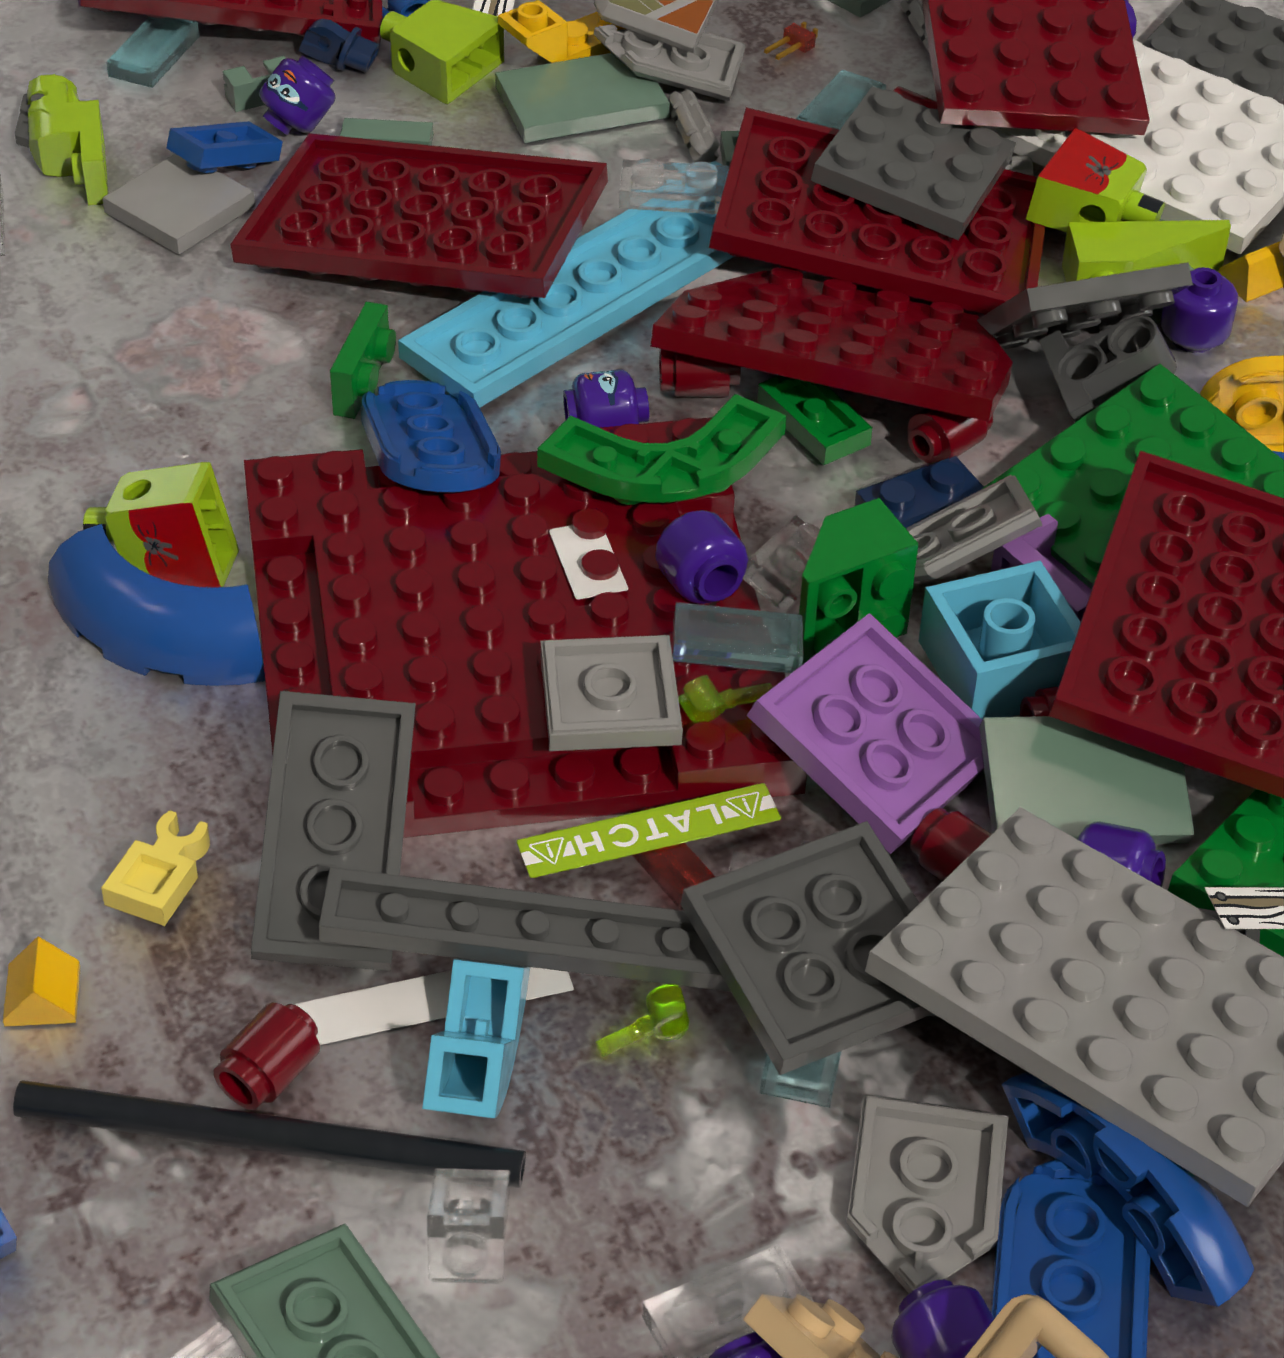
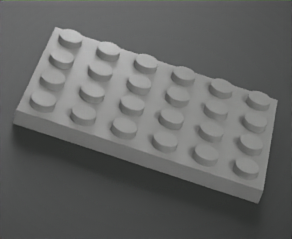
M1020 807L869 952L865 972L1103 1119L1138 1138L1155 1151L1246 1207L1252 1203L1284 1162V957L1235 929H1225L1222 922L1027 810Z

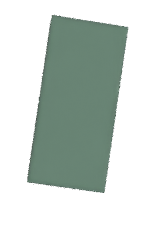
M285 56L264 60L263 65L269 75L261 72L262 76L253 78L245 66L223 71L225 97L235 112L265 105L259 97V91L279 63L286 59Z

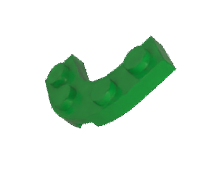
M734 394L704 427L687 438L669 443H641L622 438L570 416L537 448V467L589 490L614 497L615 500L623 504L633 505L641 502L665 503L694 499L711 493L723 492L731 484L752 470L785 434L786 415Z

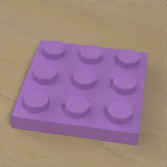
M870 613L760 697L747 714L773 742L858 824L868 821L885 850L890 854L915 833L919 824L929 813L937 808L946 806L984 772L979 730L983 719Z

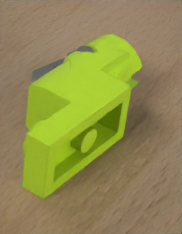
M55 74L39 75L29 81L27 94L23 95L15 129L16 144L30 148L33 159L43 174L55 177L73 176L75 185H85L88 206L103 204V197L109 193L105 141L99 100L80 101L77 95V87L63 76Z

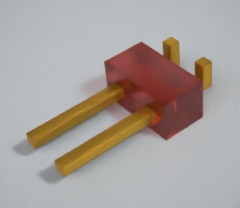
M802 22L801 26L793 23L784 28L783 38L765 48L764 53L768 54L785 43L791 45V47L777 54L775 59L780 60L797 49L806 53L815 47L818 29L813 28L811 32L806 29V22Z

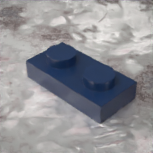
M954 456L950 459L948 458L857 490L854 506L880 498L900 523L907 528L982 490L984 486Z

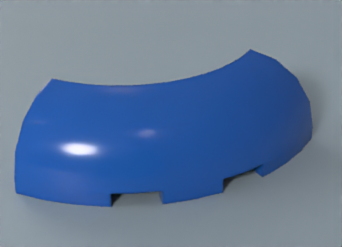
M102 524L78 531L60 544L49 561V589L54 605L62 620L77 638L83 635L100 647L103 652V658L122 668L144 676L151 669L183 675L184 684L226 686L265 681L259 633L248 585L215 588L196 587L154 577L130 564L114 549L105 535Z
M1029 1072L1014 1076L1002 1083V1087L1029 1149L1040 1151L1056 1158L1078 1172L1086 1180L1099 1173L1127 1201L1122 1207V1217L1132 1228L1152 1258L1171 1297L1219 1307L1248 1283L1254 1271L1251 1257L1231 1217L1206 1181Z

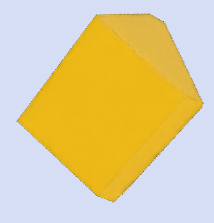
M1280 241L1248 253L1219 268L1218 272L1235 286L1238 296L1245 302L1284 287V257L1279 250Z
M41 937L35 938L8 964L3 1013L4 1027L76 1023L80 980L79 960Z

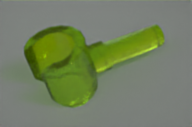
M704 675L687 683L683 688L685 693L680 695L678 699L692 722H710L722 714L725 709L756 702L771 690L773 686L771 683H765L733 690L728 689L719 693L709 676Z
M665 984L650 991L646 997L649 1015L641 1017L635 1023L596 1041L595 1044L600 1055L605 1057L654 1034L657 1038L665 1041L678 1040L683 1037L689 1027V1018L681 987L676 984Z

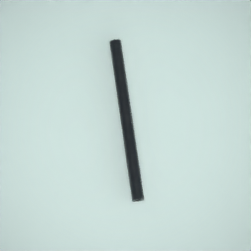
M25 1080L19 1082L13 1103V1111L16 1117L521 1188L526 1163V1151Z

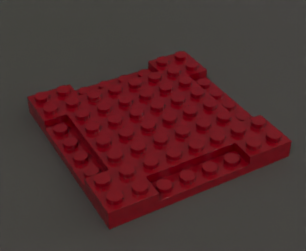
M713 417L624 424L600 428L622 438L641 443H669L691 436L704 427ZM363 449L244 460L272 755L280 691L416 703L403 838L635 813L760 783L766 784L771 797L805 794L807 773L747 716L760 697L786 678L783 665L776 666L749 566L747 565V571L741 584L731 596L716 602L698 604L687 601L674 589L660 571L655 558L656 545L664 529L674 519L688 512L704 510L717 514L741 540L734 516L735 494L732 484L723 492L711 493L694 499L665 503L641 502L628 505L618 502L614 497L589 490L537 467V451L501 454L499 477L485 487L463 492L425 491L394 482L384 475L380 466L365 467ZM572 525L573 532L584 539H598L606 534L614 553L602 549L586 553L581 562L582 572L593 580H607L615 576L620 567L628 590L616 593L605 592L595 597L577 600L549 530ZM670 635L683 728L682 745L549 751L541 667L542 640Z

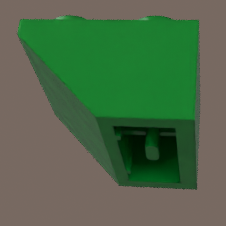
M880 498L839 511L824 518L802 574L794 663L797 669L869 613L896 638L907 634L919 543Z

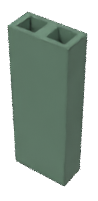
M344 118L340 136L432 145L434 136L433 122Z

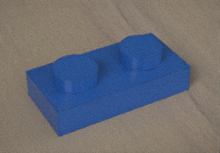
M247 121L170 128L166 148L186 160V165L189 168L199 172L213 173L217 171L218 167L236 166L250 169L255 168L257 163L279 161L283 141Z

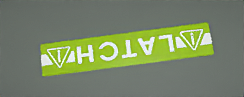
M760 783L518 839L517 845L529 877L537 878L779 821L781 816L766 784Z

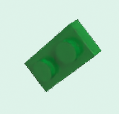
M365 302L330 369L333 415L355 419L362 406L363 395L369 391L375 394L379 370L383 362L390 363L393 358L396 346V332L393 329H389L388 305Z
M781 375L758 384L757 402L785 414V429L823 465L871 445L873 427L828 386Z

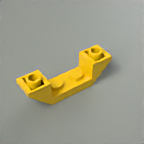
M540 0L523 3L518 8L498 15V24L526 47L551 63L611 53L594 35L596 27L612 24L601 20L598 12L574 21H566ZM615 25L617 27V30L625 29L623 27Z

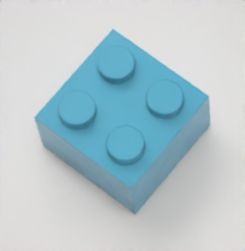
M1040 560L925 587L918 641L942 682L981 719L984 717H1012L1020 715V705L1024 697L1035 696V692L1038 689L1059 686L1081 622Z

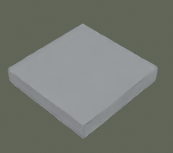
M173 154L104 196L103 204L106 214L180 255L255 207V197L253 190L218 171L204 173L193 170L186 165V160Z
M670 635L541 641V667L549 751L682 745L683 728Z

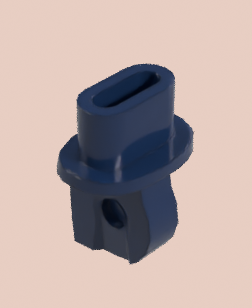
M319 19L314 21L306 31L299 51L324 63L335 65V70L344 71L347 66L367 73L378 55L380 44L361 37L362 29L359 27H355L352 32H349L332 20Z

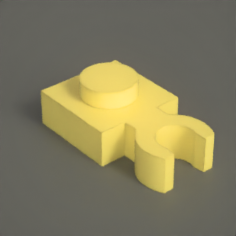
M168 811L162 815L156 824L157 840L154 845L135 840L101 887L104 905L165 926L198 879L196 861L202 858L210 847L208 823L200 821L191 834L177 836L179 832L177 813Z

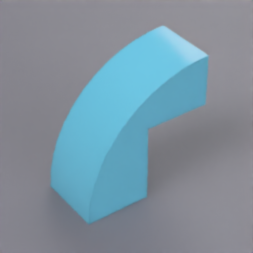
M460 958L453 959L445 1030L431 1035L422 1109L487 1118H496L507 1094L516 1058L526 1003L530 967Z

